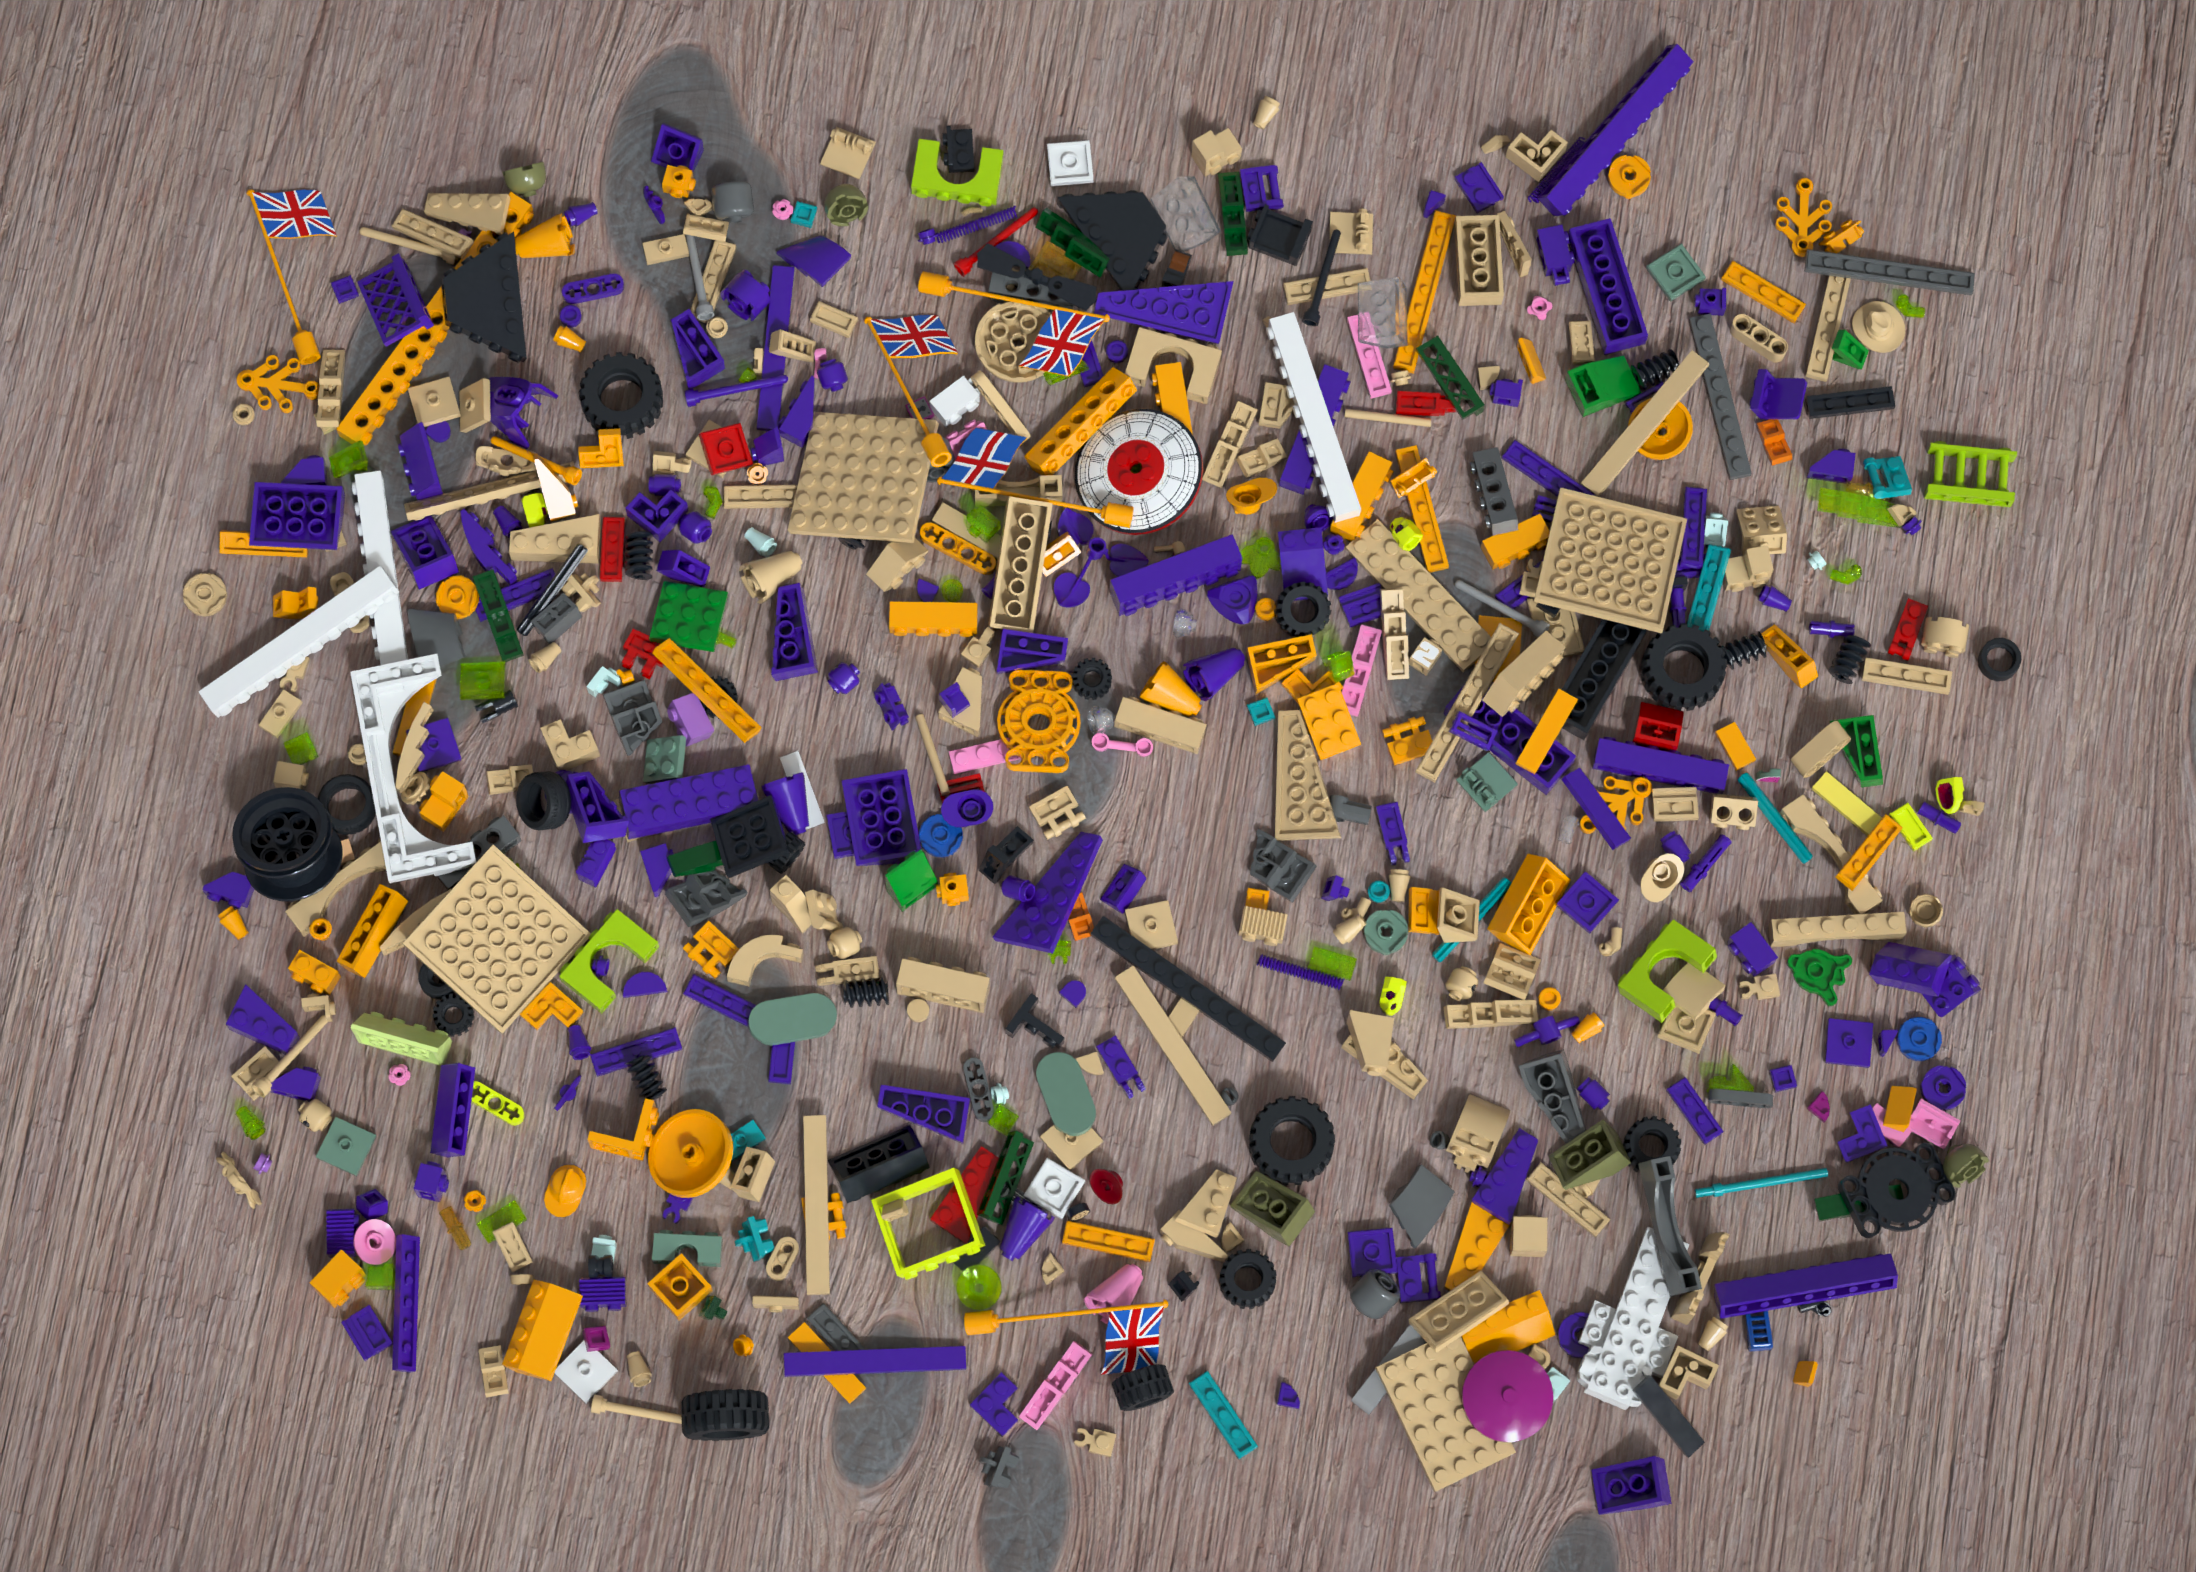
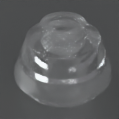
M1183 608L1176 611L1173 626V635L1176 638L1190 636L1191 632L1196 631L1197 619H1193L1192 613Z
M1093 706L1087 716L1090 730L1094 734H1103L1112 729L1115 723L1113 712L1108 708Z

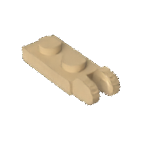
M877 956L833 961V963L821 964L815 967L816 972L820 973L834 970V977L817 979V985L819 986L843 984L844 980L852 983L854 979L857 982H861L862 979H865V981H870L871 978H874V980L880 979Z

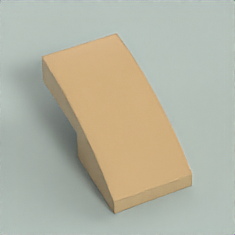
M1277 438L1259 445L1256 450L1238 456L1236 461L1244 476L1248 478L1280 463L1287 458V455Z
M532 764L511 766L506 770L487 771L486 779L489 795L517 791L521 780L528 774L533 773Z
M501 1345L478 1349L486 1397L508 1394L505 1366L502 1365L504 1359Z

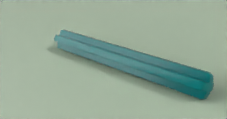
M1749 773L1742 774L1738 778L1741 786L1750 797L1757 798L1760 810L1803 864L1810 861L1813 857L1811 852Z
M1503 877L1480 901L1478 922L1508 891L1511 882L1507 878ZM1443 941L1433 952V958L1438 962H1442L1459 942L1444 943Z

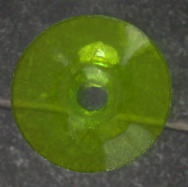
M973 1265L966 1268L960 1274L956 1290L960 1301L965 1306L974 1310H984L997 1302L1001 1294L1002 1285L998 1274L992 1268L985 1265ZM981 1284L983 1291L976 1292L974 1289L975 1285Z

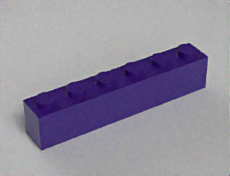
M1324 364L1318 384L1334 428L1336 419H1333L1335 412H1340L1343 405L1341 396L1343 393L1347 394L1351 381H1348V372ZM1299 429L1280 478L1279 486L1304 495L1306 488L1310 490L1314 477L1311 474L1315 463L1313 457L1309 458L1306 450L1308 442L1306 437L1302 438Z
M1603 737V739L1599 738L1592 769L1635 778L1645 777L1650 781L1679 787H1696L1699 791L1723 794L1729 764H1724V761L1720 759H1712L1710 761L1703 759L1699 755L1685 756L1676 750L1666 752L1659 750L1656 746L1641 747L1632 741L1622 743L1617 742L1612 737Z

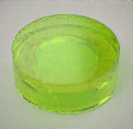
M955 579L945 581L941 589L943 598L948 602L960 600L963 596L962 584Z

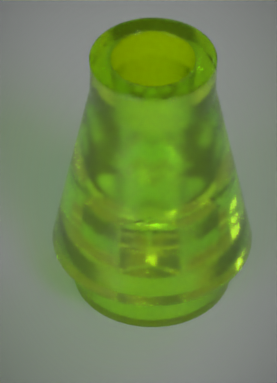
M243 1106L236 1111L235 1114L246 1137L255 1140L265 1133V1123L253 1114L247 1106Z

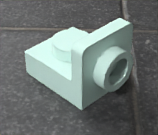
M1710 513V516H1706L1704 544L1725 546L1728 520L1723 517V514Z
M602 666L586 686L588 693L594 697L598 693L602 694L608 686V681L619 687L621 685L619 675L612 668L607 670Z
M599 1235V1238L593 1237L591 1255H597L599 1258L604 1255H612L614 1264L617 1247L616 1241L607 1235Z
M1552 1367L1547 1374L1553 1388L1554 1403L1570 1380Z

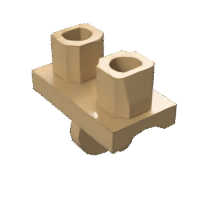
M584 573L580 578L577 574H571L561 588L568 597H571L576 592L580 594V597L574 602L580 612H585L591 606L598 607L601 604L594 595L599 591V588L596 586L599 579L596 575L589 578Z

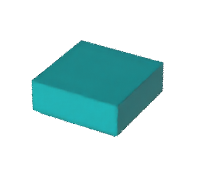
M797 201L791 223L812 229L818 207Z
M1267 697L1247 704V709L1254 726L1275 719Z

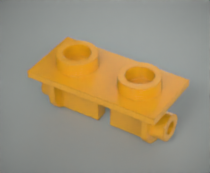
M1849 219L1843 222L1839 230L1827 233L1823 236L1824 240L1818 244L1826 245L1825 252L1839 253L1846 248L1843 242L1844 239L1850 245L1862 237L1864 230L1861 226L1857 227L1861 221Z
M1425 457L1390 481L1398 498L1403 495L1407 496L1410 491L1428 479L1434 478L1437 471L1434 466L1430 467Z

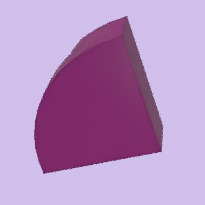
M1821 1091L1807 1109L1823 1123H1825L1829 1116L1830 1106L1828 1097Z

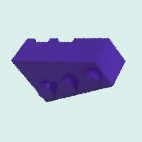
M1003 629L997 674L1065 662L1068 638Z
M589 771L568 774L566 783L571 794V811L582 842L587 843L625 837L629 820L616 809L617 805L614 801L608 799L604 794L605 790Z
M245 984L226 1022V1026L237 1034L286 1055L299 1039L298 1033Z

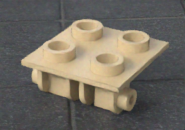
M836 127L831 132L830 137L832 138L820 165L860 180L876 142Z
M1359 209L1358 213L1330 212V239L1334 230L1338 229L1341 232L1335 253L1372 255L1373 214L1367 213V209Z

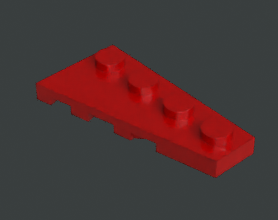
M982 1146L961 1174L976 1220L978 1218L976 1214L998 1161L996 1155ZM954 1184L930 1218V1221L962 1243L967 1244L972 1232Z

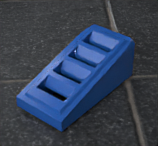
M1763 1311V1316L1751 1317L1750 1314H1745L1749 1352L1772 1350L1773 1348L1768 1311ZM1763 1320L1764 1322L1761 1325H1752V1321ZM1764 1329L1765 1333L1753 1334V1330ZM1754 1338H1765V1342H1755Z

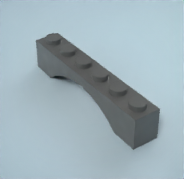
M1667 1156L1639 1163L1638 1166L1669 1295L1675 1296L1700 1290L1702 1286L1697 1266L1685 1248L1677 1225L1674 1205L1675 1174L1671 1157Z

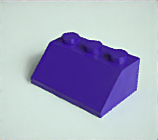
M420 422L400 435L401 443L398 444L401 457L405 456L407 463L403 464L406 477L411 476L412 483L408 484L411 496L416 495L417 500L443 494L423 422Z
M1888 942L1875 955L1869 975L1876 984L1939 997L1952 956L1941 952Z

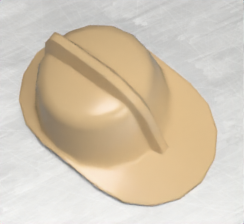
M1667 853L1653 859L1649 863L1640 884L1641 893L1647 900L1659 902L1671 893L1683 877L1684 865L1681 859L1674 854Z

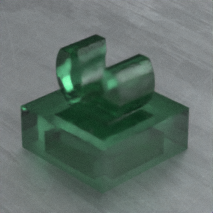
M708 1296L699 1317L705 1320H712L713 1317L724 1320L728 1311L719 1307L721 1299L716 1296Z

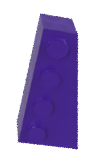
M800 583L778 587L777 619L771 675L775 681L818 673L804 589Z
M887 1085L880 1086L878 1109L964 1144L970 1098Z

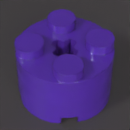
M745 269L737 273L720 293L722 300L727 299L730 303L728 308L744 320L751 318V321H754L770 303L769 287L763 282L759 283L756 281L752 274Z

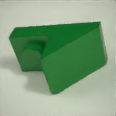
M1838 330L1832 346L1834 350L1832 360L1862 370L1869 350L1846 330Z

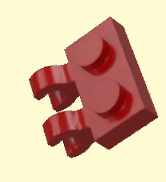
M633 628L623 645V650L627 651L622 660V667L631 670L638 656L647 661L641 672L643 677L650 680L656 665L661 668L664 666L652 654L654 649L662 643L651 642L649 635Z

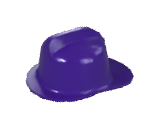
M981 790L954 793L949 795L941 806L943 819L954 827L981 824L987 821L993 812L991 797Z

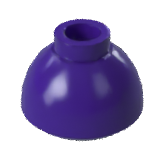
M1311 504L1305 509L1304 525L1306 529L1321 527L1322 531H1324L1332 523L1333 516L1329 517L1326 507Z

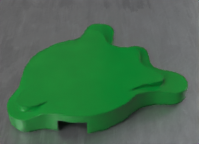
M1812 949L1801 954L1789 956L1787 966L1792 971L1794 979L1801 989L1819 995L1825 1004L1831 1007L1838 1000L1833 986L1844 985L1846 981L1844 970L1853 961L1849 954L1834 956L1820 949Z

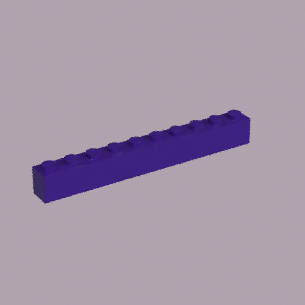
M1678 44L1667 45L1538 196L1537 199L1553 216H1564L1572 210V204L1584 196L1586 193L1585 189L1599 178L1598 174L1600 171L1607 168L1612 162V157L1624 149V143L1636 135L1638 132L1637 128L1651 117L1650 113L1652 110L1659 107L1664 102V96L1676 88V82L1688 74L1690 71L1689 67L1694 61Z

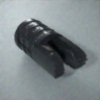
M510 689L474 706L476 711H482L492 705L495 708L494 711L485 714L481 718L482 724L513 708L519 707Z

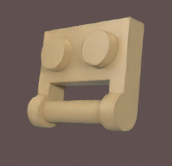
M815 890L805 892L810 919L814 928L819 930L824 928L831 933L843 928L842 923L837 920V904L832 895Z

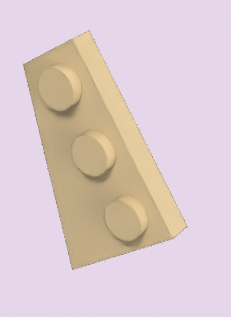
M1505 211L1497 213L1499 215L1500 234L1519 277L1528 275L1532 259L1515 230L1512 218L1508 217Z
M1216 1169L1178 1215L1175 1222L1217 1237L1237 1177Z

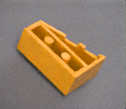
M1312 634L1247 648L1246 655L1255 695L1291 675L1297 669H1301L1315 661L1317 655Z

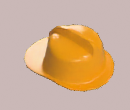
M1260 477L1231 487L1226 493V498L1233 505L1236 514H1254L1260 509L1263 502L1273 498L1277 492V485L1269 478Z
M564 1165L556 1169L552 1174L544 1198L545 1206L552 1215L556 1217L570 1216L578 1208L586 1187V1177L580 1168L575 1165Z

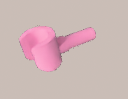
M819 348L814 352L815 379H819L817 370L820 368V361L827 360L826 348Z

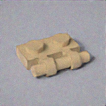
M1068 786L1029 806V810L1039 827L1048 823L1050 829L1043 832L1047 840L1054 836L1062 835L1061 832L1070 827L1078 826L1079 822L1086 819L1082 811L1076 815L1072 812V809L1078 807V803ZM1065 814L1067 819L1057 824L1054 819Z

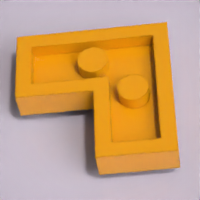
M620 428L598 430L600 446L578 447L580 468L624 466Z
M1297 669L1281 683L1283 688L1296 702V699L1336 683L1339 684L1340 690L1343 689V685L1330 671L1312 684Z
M550 982L521 1012L520 1016L534 1029L538 1030L551 1015L555 1016L569 1028L584 1012Z

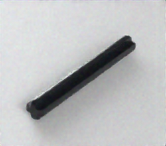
M577 544L517 627V631L520 634L527 636L534 627L531 620L551 604L588 552L584 545Z

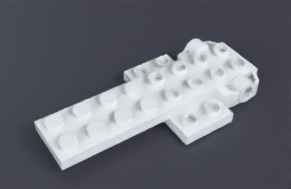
M1647 1227L1616 1309L1595 1300L1578 1343L1589 1347L1588 1353L1581 1360L1577 1373V1381L1585 1387L1584 1393L1623 1410H1626L1629 1406L1638 1407L1642 1404L1632 1390L1647 1375L1662 1378L1678 1338L1677 1335L1659 1328L1670 1295L1653 1228ZM1683 1242L1686 1250H1688L1689 1244Z

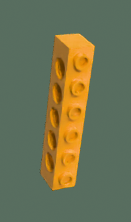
M1112 367L1024 456L1031 469L1042 476L1054 475L1137 391L1131 378Z

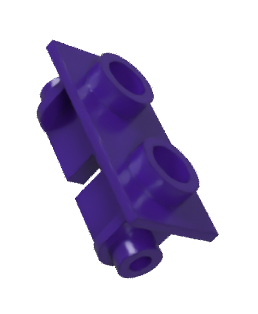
M881 683L874 691L875 701L880 705L884 713L885 722L889 724L893 731L899 723L901 726L907 724L909 716L903 704L896 706L894 704L900 701L895 686H892L891 683L885 685Z

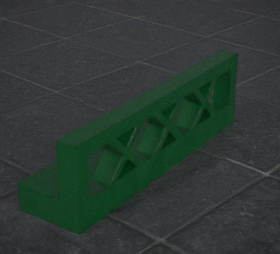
M1439 336L1416 348V352L1462 420L1472 414L1477 416L1484 411L1485 404ZM1430 347L1436 359L1427 357L1423 351ZM1437 364L1443 366L1448 376L1437 373ZM1449 381L1455 384L1460 394L1450 392L1448 389ZM1465 399L1471 409L1464 412L1459 405L1460 400Z
M1018 1131L1008 1132L976 1214L998 1225H1002L1034 1145L1033 1141L1024 1138V1134ZM1020 1143L1026 1144L1024 1153L1017 1156L1016 1153ZM1014 1161L1017 1171L1015 1175L1009 1177L1008 1174ZM1006 1182L1009 1192L1006 1196L1000 1197ZM997 1202L1001 1209L998 1218L992 1216Z

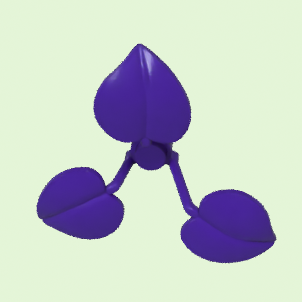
M1065 508L1058 522V536L1060 537L1068 531L1077 545L1079 543L1082 546L1088 545L1086 549L1088 559L1078 578L1073 573H1063L1056 578L1053 588L1057 603L1061 607L1071 608L1086 601L1090 593V585L1081 579L1091 561L1100 559L1103 554L1107 560L1111 561L1110 570L1117 577L1145 567L1149 560L1139 550L1126 544L1112 546L1109 556L1106 543L1102 538L1095 537L1091 539L1094 531L1092 522L1084 515Z

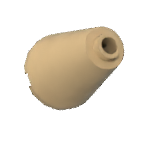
M788 551L740 565L739 571L743 570L744 573L741 576V580L752 598L757 597L759 599L757 603L762 604L778 591V587H782L801 570L802 560L797 553Z

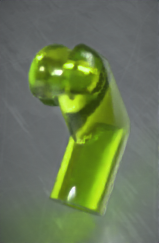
M1905 294L1898 296L1896 307L1905 317L1924 318V307H1913L1909 302V297Z
M707 486L704 488L703 494L708 498L710 504L705 515L714 519L722 505V498L715 486Z
M1856 564L1852 565L1845 572L1832 569L1829 579L1849 585L1861 577L1862 569Z
M719 632L716 645L723 644L733 649L737 639Z

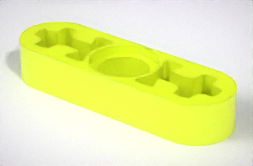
M474 1081L473 1089L476 1090L479 1087L480 1093L486 1096L484 1104H482L483 1098L476 1095L474 1098L472 1097L471 1102L510 1125L516 1126L523 1122L525 1114L520 1105L484 1084ZM492 1098H499L501 1100V1106L498 1109H491L488 1104ZM506 1103L509 1104L507 1106L508 1110L512 1112L516 1109L518 1110L519 1118L514 1117L511 1120L510 1114L506 1111L503 1112V1115L500 1114L505 1109Z

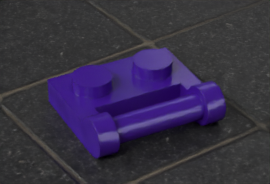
M1276 165L1240 169L1246 212L1263 210L1265 204L1269 205V209L1274 210L1284 207L1283 200L1280 198L1277 179L1279 172ZM1263 175L1269 177L1272 200H1266Z
M1436 1253L1396 1257L1398 1286L1401 1294L1400 1303L1431 1301L1441 1297V1292L1438 1291ZM1420 1263H1426L1429 1285L1428 1293H1423Z

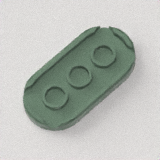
M818 993L768 1000L759 1003L752 1009L748 1019V1028L751 1035L765 1045H778L819 1038L831 1031L837 1019V1011L835 1005L828 997Z
M1055 1052L1046 1055L1037 1066L1036 1080L1052 1123L1057 1130L1067 1135H1082L1092 1127L1096 1118V1108L1078 1062L1069 1054Z

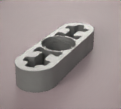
M969 1058L964 1063V1075L974 1115L978 1121L988 1122L994 1116V1106L984 1066L978 1058ZM974 1063L976 1067H980L977 1069L978 1078L982 1076L983 1079L974 1080L972 1071L967 1070L970 1068V1064ZM977 1084L985 1087V1093L981 1096L975 1095L972 1091L973 1087ZM984 1100L985 1108L991 1110L987 1112L986 1117H983L982 1113L978 1114L981 1111L980 1102L975 1103V1101Z
M1710 1089L1708 1102L1743 1107L1772 1108L1774 1096L1758 1092Z

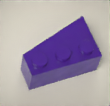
M690 309L671 319L688 390L695 388L725 369L724 359Z

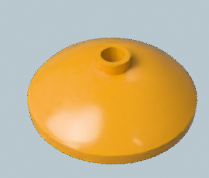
M1652 398L1643 401L1635 408L1630 416L1628 426ZM1680 401L1638 450L1641 455L1654 460H1665L1678 455L1686 448L1692 437L1693 421L1689 411ZM1660 430H1666L1664 435H1659Z

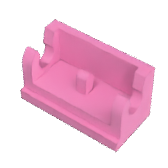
M1920 1099L1911 1114L1907 1129L1945 1149L1960 1120Z

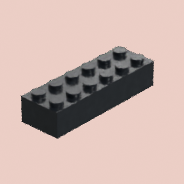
M1602 619L1562 688V691L1578 699L1562 729L1585 740L1648 630Z

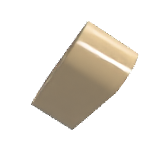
M1739 314L1734 317L1730 333L1735 339L1771 362L1778 363L1784 359L1788 350V344L1785 339L1748 315ZM1736 324H1743L1746 329H1738ZM1760 335L1764 341H1757L1754 336ZM1778 347L1782 350V352L1776 353L1773 351L1772 348Z
M1834 721L1792 757L1791 762L1803 778H1808L1845 747L1851 738L1838 721Z

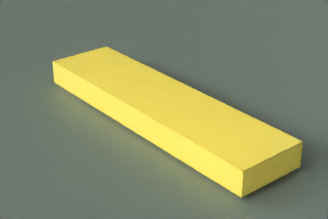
M1827 771L1812 787L1815 793L1867 836L1882 819V817Z

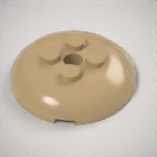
M1016 302L998 304L991 308L980 320L975 335L976 352L983 366L994 376L1009 382L1032 381L1047 373L1019 367V365L1030 352L1042 326L1048 320L1051 313L1045 308ZM1021 340L1024 344L1015 347L1013 342Z

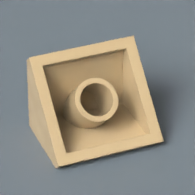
M1443 887L1439 889L1437 929L1444 943L1477 940L1480 900Z

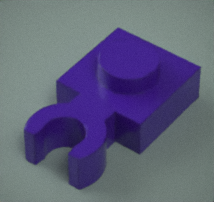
M669 1194L666 1202L671 1204V1207L664 1210L663 1219H666L668 1214L674 1213L676 1217L673 1222L677 1224L680 1221V1210L687 1212L694 1197L681 1198Z

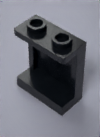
M1265 204L1263 210L1259 209L1255 217L1257 225L1255 229L1251 228L1247 237V240L1250 241L1249 249L1297 266L1312 231L1313 221L1305 219L1304 223L1269 210V205Z

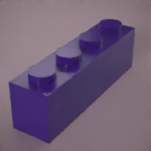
M460 1063L441 1065L430 1153L447 1158L465 1156L475 1067Z

